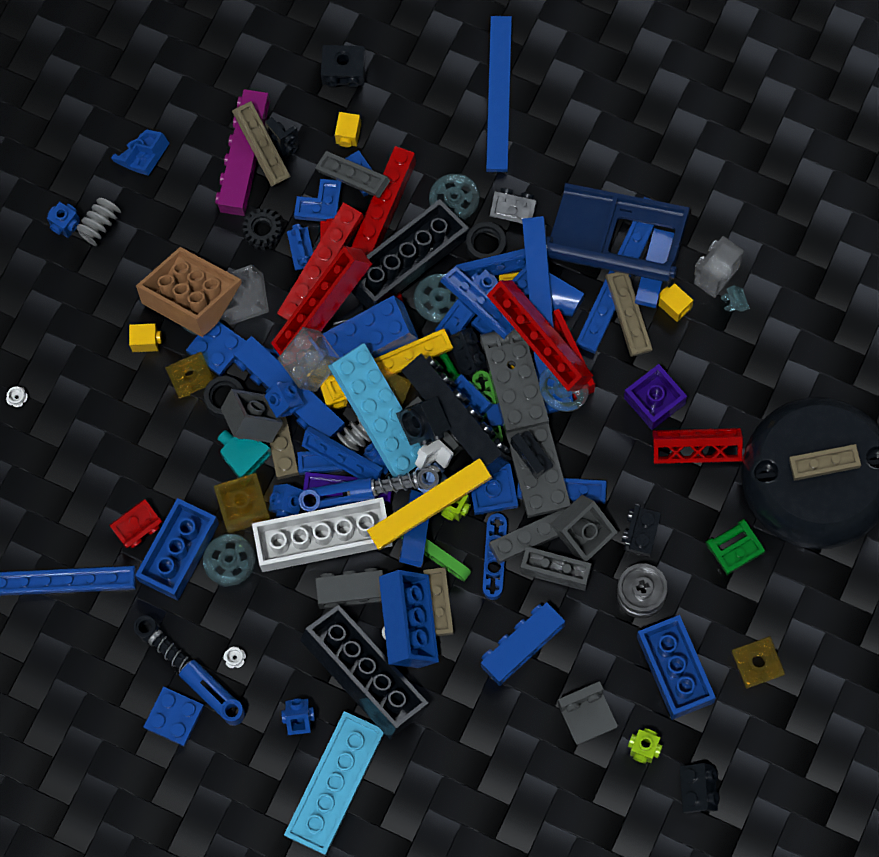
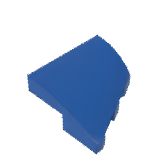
M146 129L137 139L127 144L128 149L119 156L115 153L111 159L132 171L149 176L170 143L163 133Z
M549 273L553 311L560 309L563 316L573 317L584 300V293Z

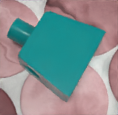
M224 430L218 437V440L224 445L220 451L223 459L243 484L272 455L270 447L261 441L238 439L227 430Z

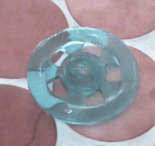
M448 174L439 178L433 184L429 193L430 206L438 201V194H444V201L442 202L446 206L455 208L454 214L460 220L470 217L476 211L480 201V194L476 184L470 178L461 174ZM454 182L455 187L446 189V184ZM464 185L470 191L467 194H464V192L460 189ZM456 194L458 198L452 199L450 196ZM465 200L470 202L466 209L461 207Z
M446 274L427 276L418 284L414 292V304L417 311L422 317L432 322H441L448 312L440 314L439 309L447 306L450 310L455 303L450 302V294L453 293L448 288H438L442 277ZM428 286L433 289L429 296L423 293ZM438 296H441V297L444 298V299H443L442 301H440V302L436 301V298H437ZM428 301L434 307L430 311L424 306Z
M548 367L540 375V393L544 401L552 408L570 412L579 409L586 402L589 394L587 383L579 391H567ZM548 379L555 381L553 387L547 385ZM555 393L558 397L562 398V400H556L553 397V394ZM575 394L577 399L572 402L568 397Z
M225 534L215 538L209 543L203 555V566L206 574L214 582L225 586L237 585L245 581L253 572L256 563V555L252 545L245 538L235 534ZM226 543H235V549H226ZM215 550L221 551L218 560L212 558ZM245 551L247 560L240 561L239 553ZM227 556H232L233 560L231 562H226L225 558ZM218 565L226 570L222 575L215 571ZM239 566L242 572L233 576L231 571Z

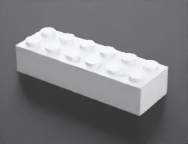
M383 497L252 523L259 566L262 572L378 549L367 530L387 518ZM390 543L384 548L393 546V544Z

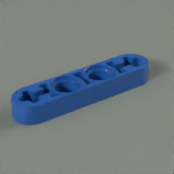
M498 513L488 518L486 530L483 594L490 600L500 598L503 592L505 562L500 563L501 568L497 573H492L488 570V565L491 562H497L489 547V542L502 537L494 535L495 527L491 523H495L497 519L500 520V524L503 525L499 526V535H507V520L502 514ZM491 578H495V587L499 588V590H495L494 594H490V590L487 589L491 587Z

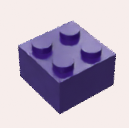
M658 364L625 389L624 399L647 426L653 430L686 404L687 395Z

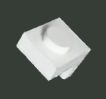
M436 440L428 446L426 444L418 450L415 465L419 469H423L436 461L443 468H446L452 459L453 452L440 440Z

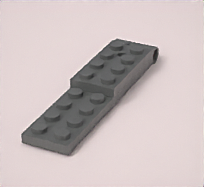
M515 329L505 339L495 331L481 334L480 342L486 358L508 447L511 450L510 454L527 518L565 510L571 504L549 427V418L529 345ZM513 365L515 368L510 369L507 366ZM529 431L553 464L551 469L536 479L510 444L511 437L517 433L521 435Z

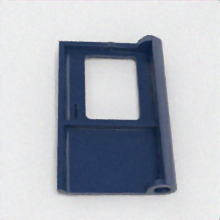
M565 183L564 194L551 236L546 238L548 258L669 283L676 276L677 267L675 263L687 225L690 208ZM619 219H626L674 229L675 233L667 261L665 263H657L610 253L608 250L617 221Z

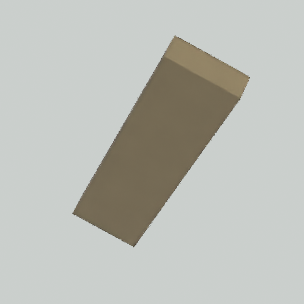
M252 101L232 110L270 185L273 186L291 177Z
M619 272L607 274L605 276L630 356L633 357L651 352L653 349L639 305L635 304L636 296L629 274Z

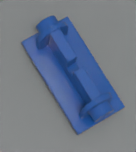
M300 224L293 225V229L287 231L295 271L304 269L313 254L308 227L303 228Z

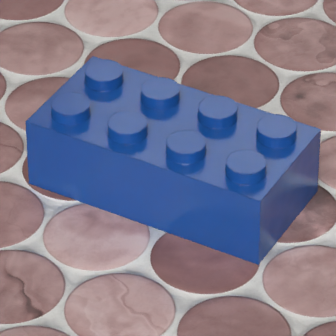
M394 295L319 335L330 364L365 343L374 359L419 339L404 303Z
M177 498L135 574L137 580L178 601L220 524L217 517Z
M397 570L379 576L388 664L421 668L438 663L429 575Z
M680 615L638 631L637 639L672 720L715 702L714 692Z

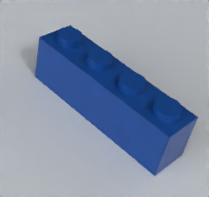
M547 602L543 606L541 604L536 606L528 620H521L514 627L516 631L510 636L508 634L503 636L498 642L499 646L494 651L490 649L481 657L483 660L481 667L499 686L565 627V620Z

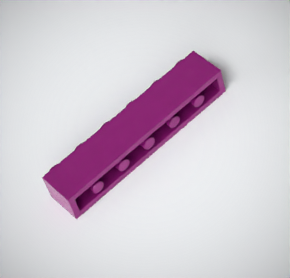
M244 89L242 97L239 96L237 108L252 101L265 126L270 106L269 94ZM234 116V134H230L229 137L230 152L225 155L224 166H226L225 173L222 172L220 176V185L222 187L221 191L216 194L215 203L218 204L221 213L245 216L257 158Z

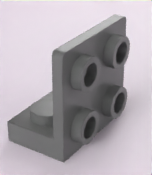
M600 681L558 699V706L576 745H580L617 728V723L603 695L604 689Z

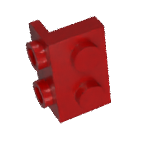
M143 499L109 524V526L126 548L129 546L133 548L142 542L141 537L149 533L151 535L157 531L162 520L157 516L146 499Z

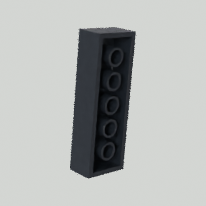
M439 199L367 255L372 265L351 293L367 309L393 295H397L466 241L469 228Z
M421 353L401 371L425 400L437 396L451 427L449 429L474 461L479 458L483 461L489 473L493 476L512 460L509 455L511 450L503 441L501 442L498 438H495L497 433L490 425L481 421L484 419L481 413L476 408L474 409L471 405H468L470 403L468 397L457 388L455 389L457 386L455 381L444 372H441L444 370L442 365L431 356L426 357Z
M339 604L305 628L300 641L389 739L393 738L423 714L428 702L394 665L388 664V658Z

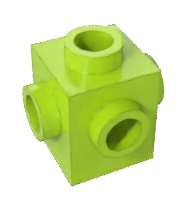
M468 494L453 503L458 505L457 508L450 505L440 511L441 515L451 521L453 519L460 521L462 515L466 516L471 507Z
M645 728L644 731L639 729L637 735L632 734L628 747L632 748L630 755L638 762L644 764L646 762L652 763L653 757H659L663 746L659 744L660 737L650 729ZM644 741L649 743L650 746L644 748L641 743Z

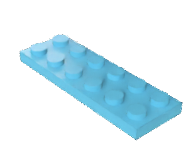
M365 343L357 346L328 365L392 477H398V474L403 476L417 467L415 465L418 457L417 452L422 446L419 443L409 444L396 415L397 412L403 409Z
M345 711L343 712L286 829L285 837L326 856L384 736L379 727Z

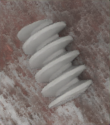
M104 198L96 200L97 204H93L91 207L93 211L87 212L88 218L84 217L81 220L82 224H78L76 227L80 236L94 246L97 245L94 237L102 238L99 231L107 232L104 224L112 225L109 218L117 219L114 211L121 213L114 203Z
M359 419L358 425L352 421L350 422L351 430L347 427L343 428L345 435L337 433L342 444L354 452L360 450L359 445L361 447L366 446L365 440L371 442Z

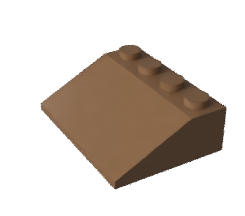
M179 247L139 282L136 288L143 305L203 337L219 322L242 281L240 278Z

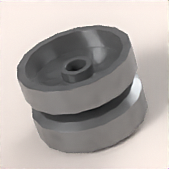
M646 563L635 564L628 567L622 573L618 582L617 600L622 610L628 615L635 618H649L657 614L663 607L667 595V581L659 569Z

